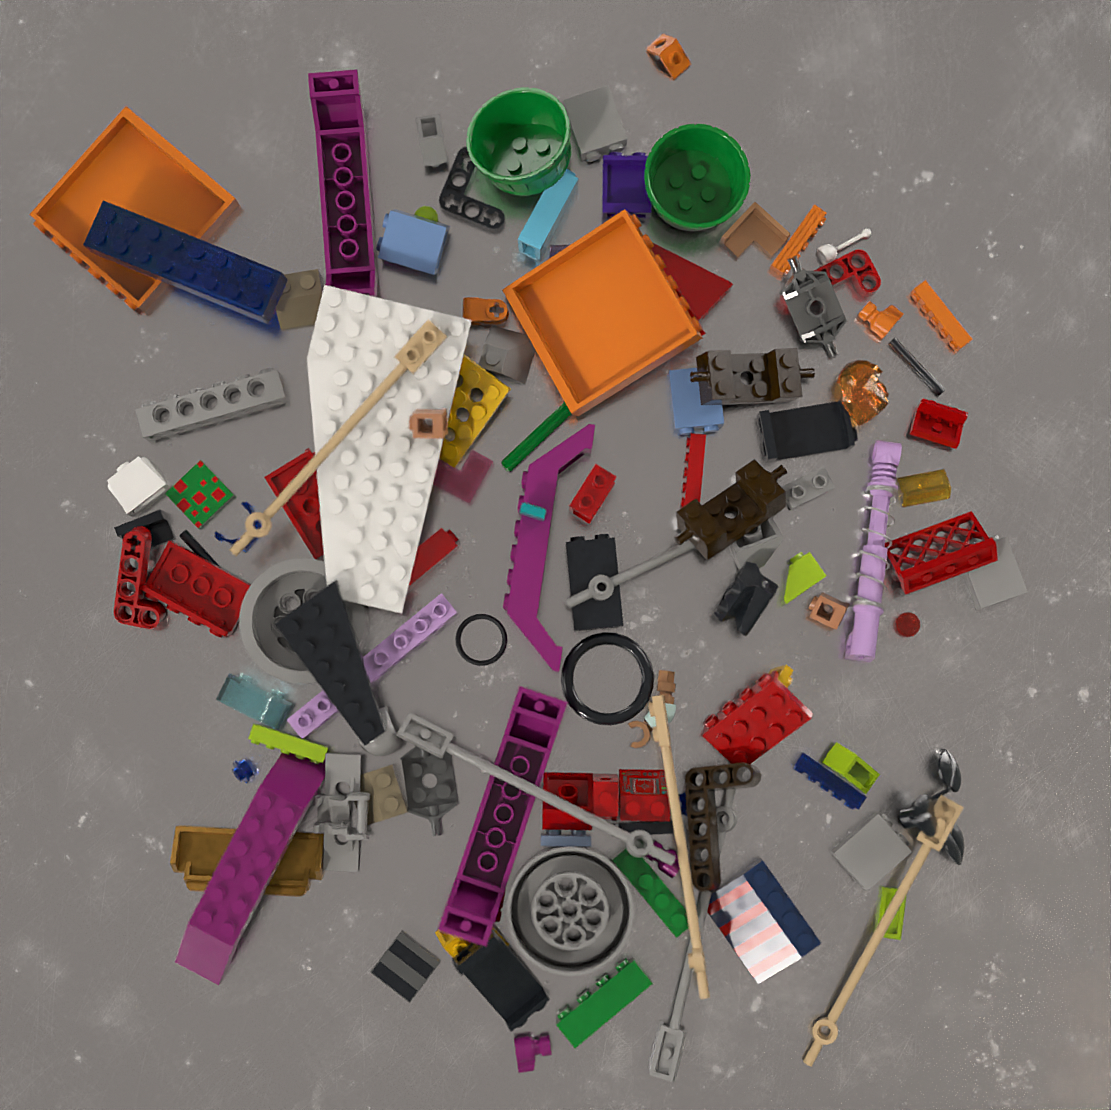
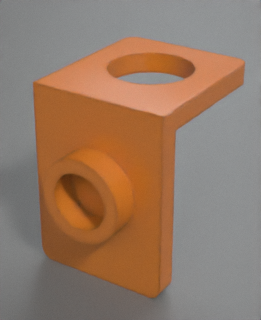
M662 34L646 48L649 53L659 56L672 78H676L691 65L677 38ZM666 41L664 45L656 48L660 43Z

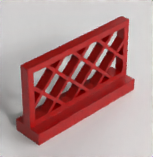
M971 511L892 540V545L888 548L887 560L901 582V588L906 595L998 561L997 544L993 538L988 537ZM970 521L972 523L970 530L959 528L960 524ZM941 531L950 532L948 538L936 535ZM955 534L967 536L964 542L952 540ZM971 538L983 540L976 544H969ZM919 539L927 541L924 547L914 545L913 543ZM886 542L884 547L889 546L890 542ZM932 542L943 544L941 551L931 549ZM949 546L960 548V550L952 553L946 552ZM897 547L904 549L901 555L893 554L890 550ZM909 551L921 553L918 559L906 557ZM926 554L937 557L927 562L923 561ZM903 563L914 565V567L903 571L900 569Z

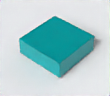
M525 502L522 503L519 511L522 515L544 521L546 516L544 508Z

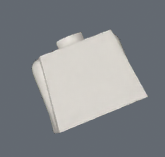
M138 456L130 463H123L117 468V473L107 480L111 493L121 504L126 514L132 517L171 488L147 457L141 458Z

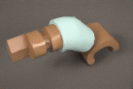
M659 670L657 691H660V695H664L668 723H670L675 716L677 706L674 705L675 697H672V693H675L676 688L674 683L675 672ZM650 711L644 716V722L632 721L628 723L632 729L639 727L644 731L643 739L640 742H632L630 747L641 749L650 742L651 731L653 727H656L655 717L650 716Z

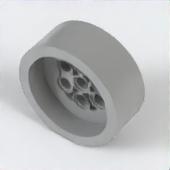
M296 558L277 563L255 579L243 599L239 626L245 649L252 660L263 671L279 680L297 684H318L284 636L278 632L275 623L293 611L286 609L285 603L287 599L294 597L297 600V608L309 600L313 593H318L327 586L325 562L310 558ZM343 600L362 653L367 643L370 629L368 606Z
M551 846L536 853L524 863L516 874L507 901L509 931L520 952L537 967L563 976L587 974L600 969L613 960L627 942L634 918L632 894L623 873L609 857L591 847ZM564 878H569L573 881V888L569 891H563L559 887V882ZM588 887H592L597 891V895L593 900H586L582 895L583 891ZM542 895H551L554 903L550 907H543L539 902ZM571 903L577 907V913L574 916H566L563 913V908L566 904ZM590 913H598L601 916V921L597 925H590L587 922V916ZM547 920H554L558 924V928L556 931L549 933L543 928L544 923ZM571 929H577L581 932V938L576 942H572L567 938V933Z

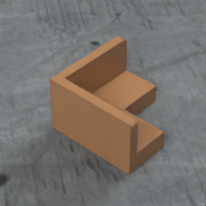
M754 202L727 230L719 244L736 259L752 243L756 244L765 254L772 258L788 241L791 234L760 205Z

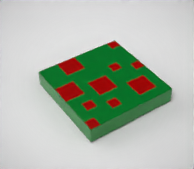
M201 460L165 493L198 529H201L235 497Z

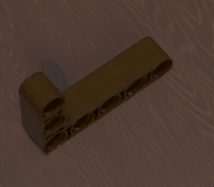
M735 763L695 767L687 771L685 775L691 878L693 886L698 891L714 892L721 885L715 791L755 787L761 780V771L754 765ZM749 769L751 771V777L748 781L745 782L743 779V773L745 770ZM725 771L727 774V779L723 784H721L719 781V776L722 772ZM702 774L703 782L700 786H697L696 777ZM703 798L705 807L699 811L697 805L699 800ZM704 823L707 827V832L704 836H701L699 828ZM706 848L709 855L707 860L703 861L701 859V852ZM706 874L710 876V884L707 887L703 884V877Z

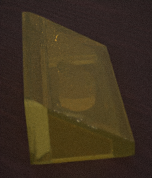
M945 469L897 478L903 507L950 498L951 485Z

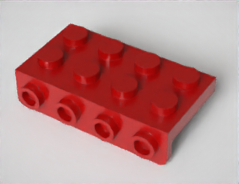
M310 448L305 449L303 454L264 477L276 497L315 456V451L312 452ZM316 469L282 507L314 559L319 560L324 556Z
M170 540L147 583L142 585L141 590L146 592L145 596L155 602L160 600L166 603V608L177 614L180 612L189 616L188 620L198 626L203 624L210 628V633L222 638L223 636L232 635L238 624L241 605L251 584Z
M776 670L770 674H763L758 679L757 684L752 688L746 687L740 693L739 698L735 701H728L718 714H711L704 722L705 727L702 736L731 764L753 763L812 719L813 713L778 680L779 673Z

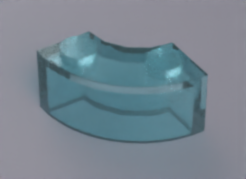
M229 673L216 700L250 718L279 730L292 704L284 699L285 694L274 688H271L269 692L253 684L254 679L243 673H240L239 676Z

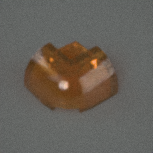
M856 360L846 364L837 379L843 394V398L840 400L858 426L874 418L889 404L887 400L889 393L885 385L878 380L883 371L877 365L864 360Z

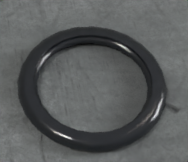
M602 632L582 639L571 649L562 667L561 685L569 706L577 715L598 725L611 726L634 718L644 709L650 700L654 688V672L647 653L637 642L618 633ZM604 644L616 645L630 652L637 660L642 674L641 688L634 702L627 708L614 713H601L586 706L579 699L573 682L574 670L581 656L588 650Z

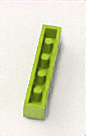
M253 723L248 737L253 744H266V748L272 750L278 748L281 749L280 752L288 755L291 752L300 759L310 758V762L316 764L324 762L328 746L301 739L300 737Z

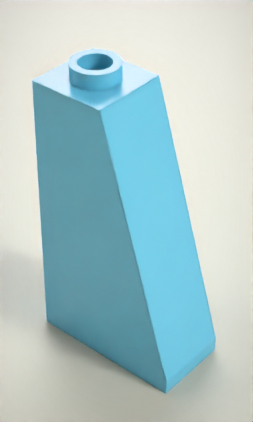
M566 169L562 178L554 186L544 190L518 237L519 252L541 261L578 186V178L574 172Z

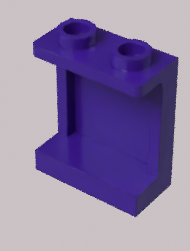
M610 152L608 155H603L602 219H611L624 209L631 215L635 213L638 219H650L651 202L646 192L644 180L645 165L648 157L646 153L636 152L632 155H622L620 152Z

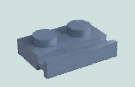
M546 830V834H541V846L591 847V834H586V830H571V834H561V830Z

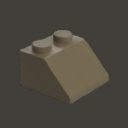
M314 269L270 277L273 301L281 330L315 325L324 289L319 270Z
M395 764L361 775L360 792L370 793V800L367 803V825L408 812L407 801Z

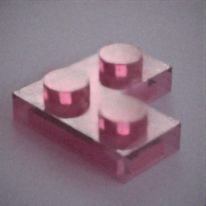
M471 450L461 470H458L439 459L433 485L470 505L494 461Z

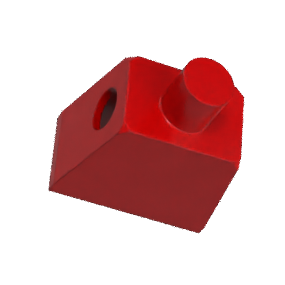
M593 774V815L605 821H617L618 774Z

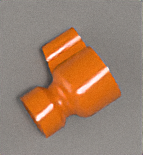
M869 301L858 314V317L863 321H868L870 329L883 339L904 314L893 305H890L883 311H878L877 306Z

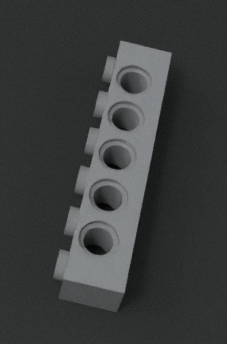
M266 368L259 371V375L252 377L249 374L236 377L234 382L226 383V381L212 384V388L206 390L195 388L188 391V395L181 397L178 394L165 398V401L160 403L155 401L141 404L142 408L135 409L142 437L150 441L288 402L281 373L273 368ZM256 385H264L265 389L261 395L253 394V389ZM240 391V399L236 402H231V393ZM217 398V405L214 408L208 409L206 407L208 399ZM188 404H193V412L190 415H183V408ZM163 411H169V419L165 422H160V414Z

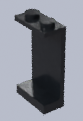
M847 397L841 398L836 402L769 412V410L759 411L757 419L765 463L853 448L855 442L858 441L856 428L851 425L850 418H853V408L851 403H847Z
M609 534L594 535L595 539L585 540V536L571 537L570 542H566L571 596L588 589L589 582L597 575H605L611 578L618 574L615 537L609 538ZM598 583L597 589L603 592L606 590V586L603 583ZM620 584L614 587L612 595L606 600L598 601L590 598L572 607L574 632L624 626Z
M493 929L486 946L471 942L451 959L461 976L464 974L505 1020L511 1032L516 1028L522 1027L532 1014L541 1011L550 1000L543 986Z

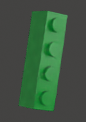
M626 845L611 857L616 866L676 938L689 928L686 908L643 857L632 856L628 852Z
M633 957L629 961L627 958L620 961L615 966L617 971L611 976L607 974L602 976L595 983L597 987L591 992L586 990L576 999L578 1002L571 1009L567 1006L557 1014L559 1019L556 1020V1026L574 1048H577L653 984L652 980Z

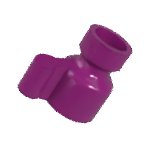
M655 840L653 842L654 846L676 856L673 864L669 865L649 854L644 857L650 861H656L658 869L670 878L675 877L680 870L677 852L673 849H663V845Z
M529 1035L514 1038L519 1073L534 1071L537 1055H542L543 1057L552 1055L549 1035L540 1036L538 1039H534Z

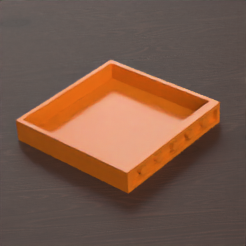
M125 106L29 215L36 220L33 223L36 228L44 234L48 231L53 235L51 240L61 249L65 246L72 252L69 256L81 265L84 261L90 266L87 270L98 280L101 277L108 282L106 287L116 296L119 292L126 297L124 302L134 311L139 308L142 312H145L234 212L239 203L228 191Z
M625 209L502 289L571 414L578 417L703 338L699 332L702 330L700 323L696 317L691 318L687 311L690 309L689 304L683 296L679 297L675 291L678 288L675 280L671 275L667 277L663 270L666 267L664 261L659 254L655 256L651 250L654 244L647 234L643 235L639 227L642 226L640 220L635 213L631 215Z

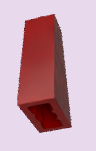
M653 243L654 247L651 250L655 256L659 254L666 265L663 268L667 277L669 275L673 277L681 290V294L698 321L701 322L731 291L733 284Z
M441 527L418 546L407 593L459 549V546L456 544L459 539L450 529L445 532Z

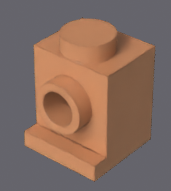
M447 408L416 409L409 416V430L413 431V438L443 439L448 434ZM425 419H432L433 425H427Z
M822 592L819 597L814 596L809 606V609L812 610L810 618L837 630L850 604ZM826 604L832 606L833 611L826 612L824 606Z

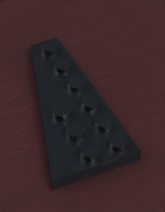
M336 579L275 623V626L363 745L366 746L383 734L386 728L371 688V682L364 666V660L353 626H351L346 611L345 602L342 599L338 580Z

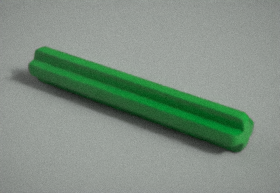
M565 402L502 460L501 464L507 471L513 470L571 415Z

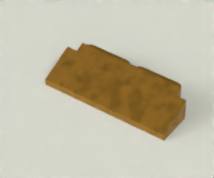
M175 827L170 865L173 872L184 873L183 880L188 890L205 891L237 829ZM296 832L263 895L301 897L306 893V890H309L310 880H322L324 834Z

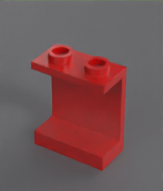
M595 464L570 503L569 513L590 525L615 485L614 481L617 476Z

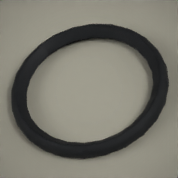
M475 614L460 624L455 637L456 647L461 657L467 662L478 666L489 665L503 655L507 646V633L502 623L495 617L487 614ZM486 619L496 624L500 629L502 645L499 652L491 659L483 661L474 660L463 651L460 640L461 633L471 621Z

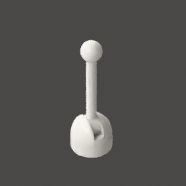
M865 228L861 234L836 247L825 244L817 248L816 252L820 262L826 265L834 261L837 257V251L862 238H869L872 232L870 229Z

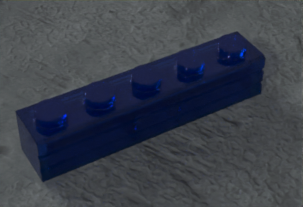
M801 752L792 764L797 772L807 774V779L813 783L816 781L820 783V788L826 792L830 790L834 793V798L839 801L841 799L847 802L846 806L852 810L854 808L859 810L867 796L804 752Z

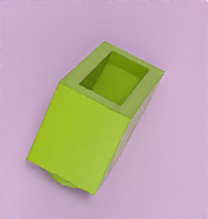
M800 552L789 560L792 564L786 568L781 597L783 606L827 576L810 552L805 555Z
M837 742L822 762L864 794L868 793L880 775L857 754Z

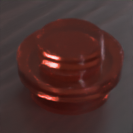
M902 613L896 619L895 628L900 635L911 637L918 633L920 620L913 613Z

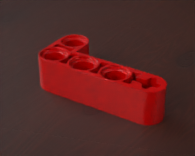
M860 249L854 250L814 270L826 272L833 289L851 280L856 292L866 298L874 295L881 285L880 276L869 255ZM858 258L861 260L862 267L857 268L853 266L851 259ZM830 270H839L841 278H833L830 275ZM863 280L872 281L874 288H865L862 283ZM780 295L781 303L787 307L784 297Z
M137 526L126 533L123 538L113 613L119 623L152 629L165 618L166 609L159 602L144 599V591L141 590L143 584H146L152 536L146 527ZM130 558L138 562V568L130 564ZM127 582L135 586V592L128 589ZM124 606H128L132 610V615L124 611ZM148 610L156 614V620L148 616Z

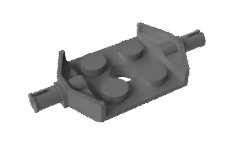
M797 255L787 259L793 272L792 276L779 293L784 297L800 334V341L822 343L829 357H833L834 354L837 355L839 353L833 342L835 340L834 337L846 323V317L827 273L824 271L805 270L801 267ZM818 300L821 303V310L817 314H812L810 305L813 301Z
M416 746L400 758L402 760L408 813L429 819L432 836H437V834L440 836L443 835L440 823L441 817L458 805L451 754L445 752L441 759ZM430 773L436 776L437 784L435 787L428 788L424 785L423 778L426 774Z

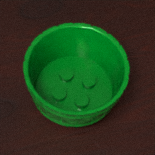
M520 87L497 94V96L489 99L478 109L467 130L466 146L474 165L497 188L512 195H535L554 186L566 172L571 159V127L567 111L554 95L546 93V91L541 89Z
M686 124L668 131L652 147L645 165V188L654 210L666 223L685 231H702L724 223L740 209L750 187V167H748L749 163L744 151L741 150V146L728 133L719 128H713L711 125Z

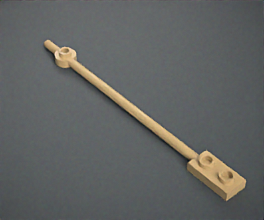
M429 319L394 356L400 363L263 513L255 512L247 517L245 522L247 531L229 549L236 557L254 537L262 538L270 533L272 529L271 518L408 369L414 375L447 339V336ZM261 520L262 527L258 530L255 529L254 522Z
M664 695L652 696L653 702H649L650 716L655 717L656 727H653V737L655 742L659 741L662 751L692 944V953H688L690 969H695L700 999L710 998L706 962L701 942L665 700Z
M940 795L934 806L938 822L936 835L928 837L920 831L917 840L923 842L914 861L828 1017L820 1018L815 1022L812 1030L815 1040L803 1060L808 1066L812 1067L823 1045L831 1044L836 1040L838 1035L836 1022L932 848L937 851L941 850L963 810V806L949 798ZM823 1026L829 1027L830 1033H822L821 1028Z

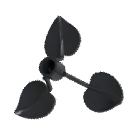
M942 749L938 760V772L942 782L945 784V788L931 797L927 794H922L917 799L914 807L900 810V822L905 829L918 827L926 836L934 837L938 829V822L935 816L933 801L939 798L940 795L948 793L950 789L953 792L959 791L961 786L960 769L954 757L946 749ZM955 823L944 842V846L956 864L961 865L965 847L964 837L961 829Z

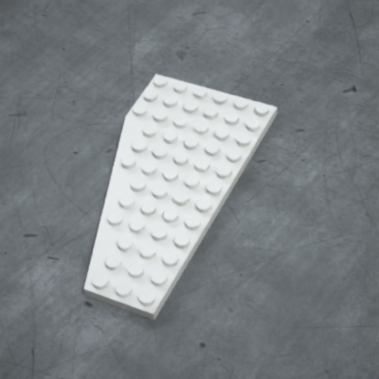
M324 285L307 356L315 455L400 363L394 356L428 319L447 336V339L414 375L408 369L317 468L327 586L337 579L343 600L402 613L444 438H413V431L409 430V416L416 409L447 408V419H449L472 321ZM425 419L427 425H433L432 419Z

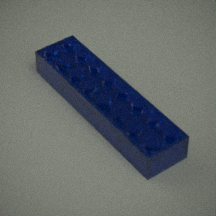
M104 200L83 244L93 254L266 324H269L288 281L285 275L278 270Z

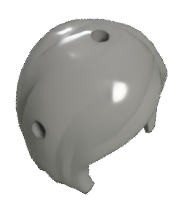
M387 706L380 708L386 731L366 746L357 737L360 746L369 754L375 756L389 755L401 748L405 742L404 739L397 736L398 732H396L391 723Z

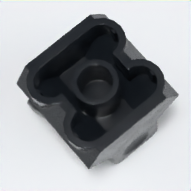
M746 562L726 589L714 614L721 622L735 618L738 630L744 636H747L774 597L778 585L762 575L756 563Z

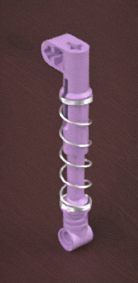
M876 440L872 454V464L874 465L872 469L874 471L872 472L873 478L868 483L866 490L868 494L873 496L872 506H864L871 509L869 528H862L864 531H869L867 545L863 546V550L859 551L862 553L860 573H857L860 576L858 595L853 596L857 598L853 602V611L855 612L854 627L847 637L845 659L872 662L875 659L879 619L885 607L881 603L882 594L887 590L884 584L885 571L889 568V563L886 561L888 548L892 545V541L886 536V529L895 523V519L888 512L889 506L897 501L898 486L895 479L901 457V443ZM895 497V500L890 503V498ZM888 516L892 518V523L887 525ZM885 538L888 539L890 542V545L887 547H884Z

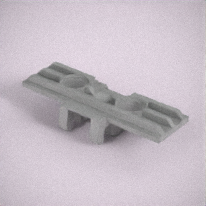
M326 753L325 794H318L314 797V806H317V822L313 824V833L324 831L323 871L358 872L359 840L369 839V832H367V803L370 800V793L360 792L361 754ZM346 782L350 787V791L347 794H340L336 790V784ZM350 801H357V830L356 828H350ZM342 834L348 841L339 843L335 839V835Z

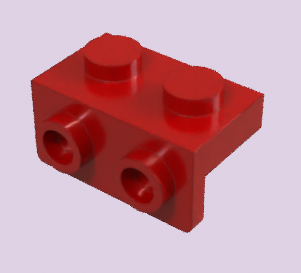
M923 398L914 412L910 435L957 449L960 444L963 425L968 418V412Z

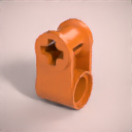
M468 297L463 298L462 318L471 320V325H502L509 318V310L505 302L499 299ZM497 307H500L503 312L499 313V317H495L494 313H492L496 311Z

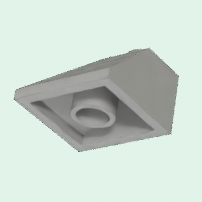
M492 325L484 343L478 365L495 377L525 385L535 348L528 335Z
M771 517L729 545L732 557L739 571L746 562L756 563L758 568L764 566L783 541V536Z

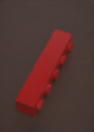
M691 433L690 437H687L686 446H689V451L685 454V461L688 462L687 467H684L686 482H683L682 491L685 492V496L681 498L682 507L694 499H697L700 503L706 443L705 434Z

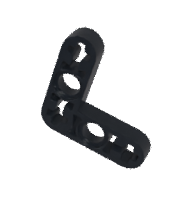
M465 146L457 153L439 196L440 208L448 215L492 232L500 231L505 226L503 211L466 196L477 167L469 160L466 166L467 171L462 169L464 166V158L462 156H467L469 153L467 146ZM455 175H463L466 178V182L462 186L454 185L452 179ZM450 197H453L454 202L461 205V201H465L462 204L461 213L458 212L459 208L456 205L451 204L450 207H446L444 200H449ZM469 205H475L479 208V213L475 217H469L465 210ZM483 210H487L486 216L493 218L495 215H498V219L501 222L491 225L490 219L486 217L483 218V222L480 221L483 216Z

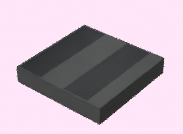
M401 931L370 973L410 1003L441 961Z

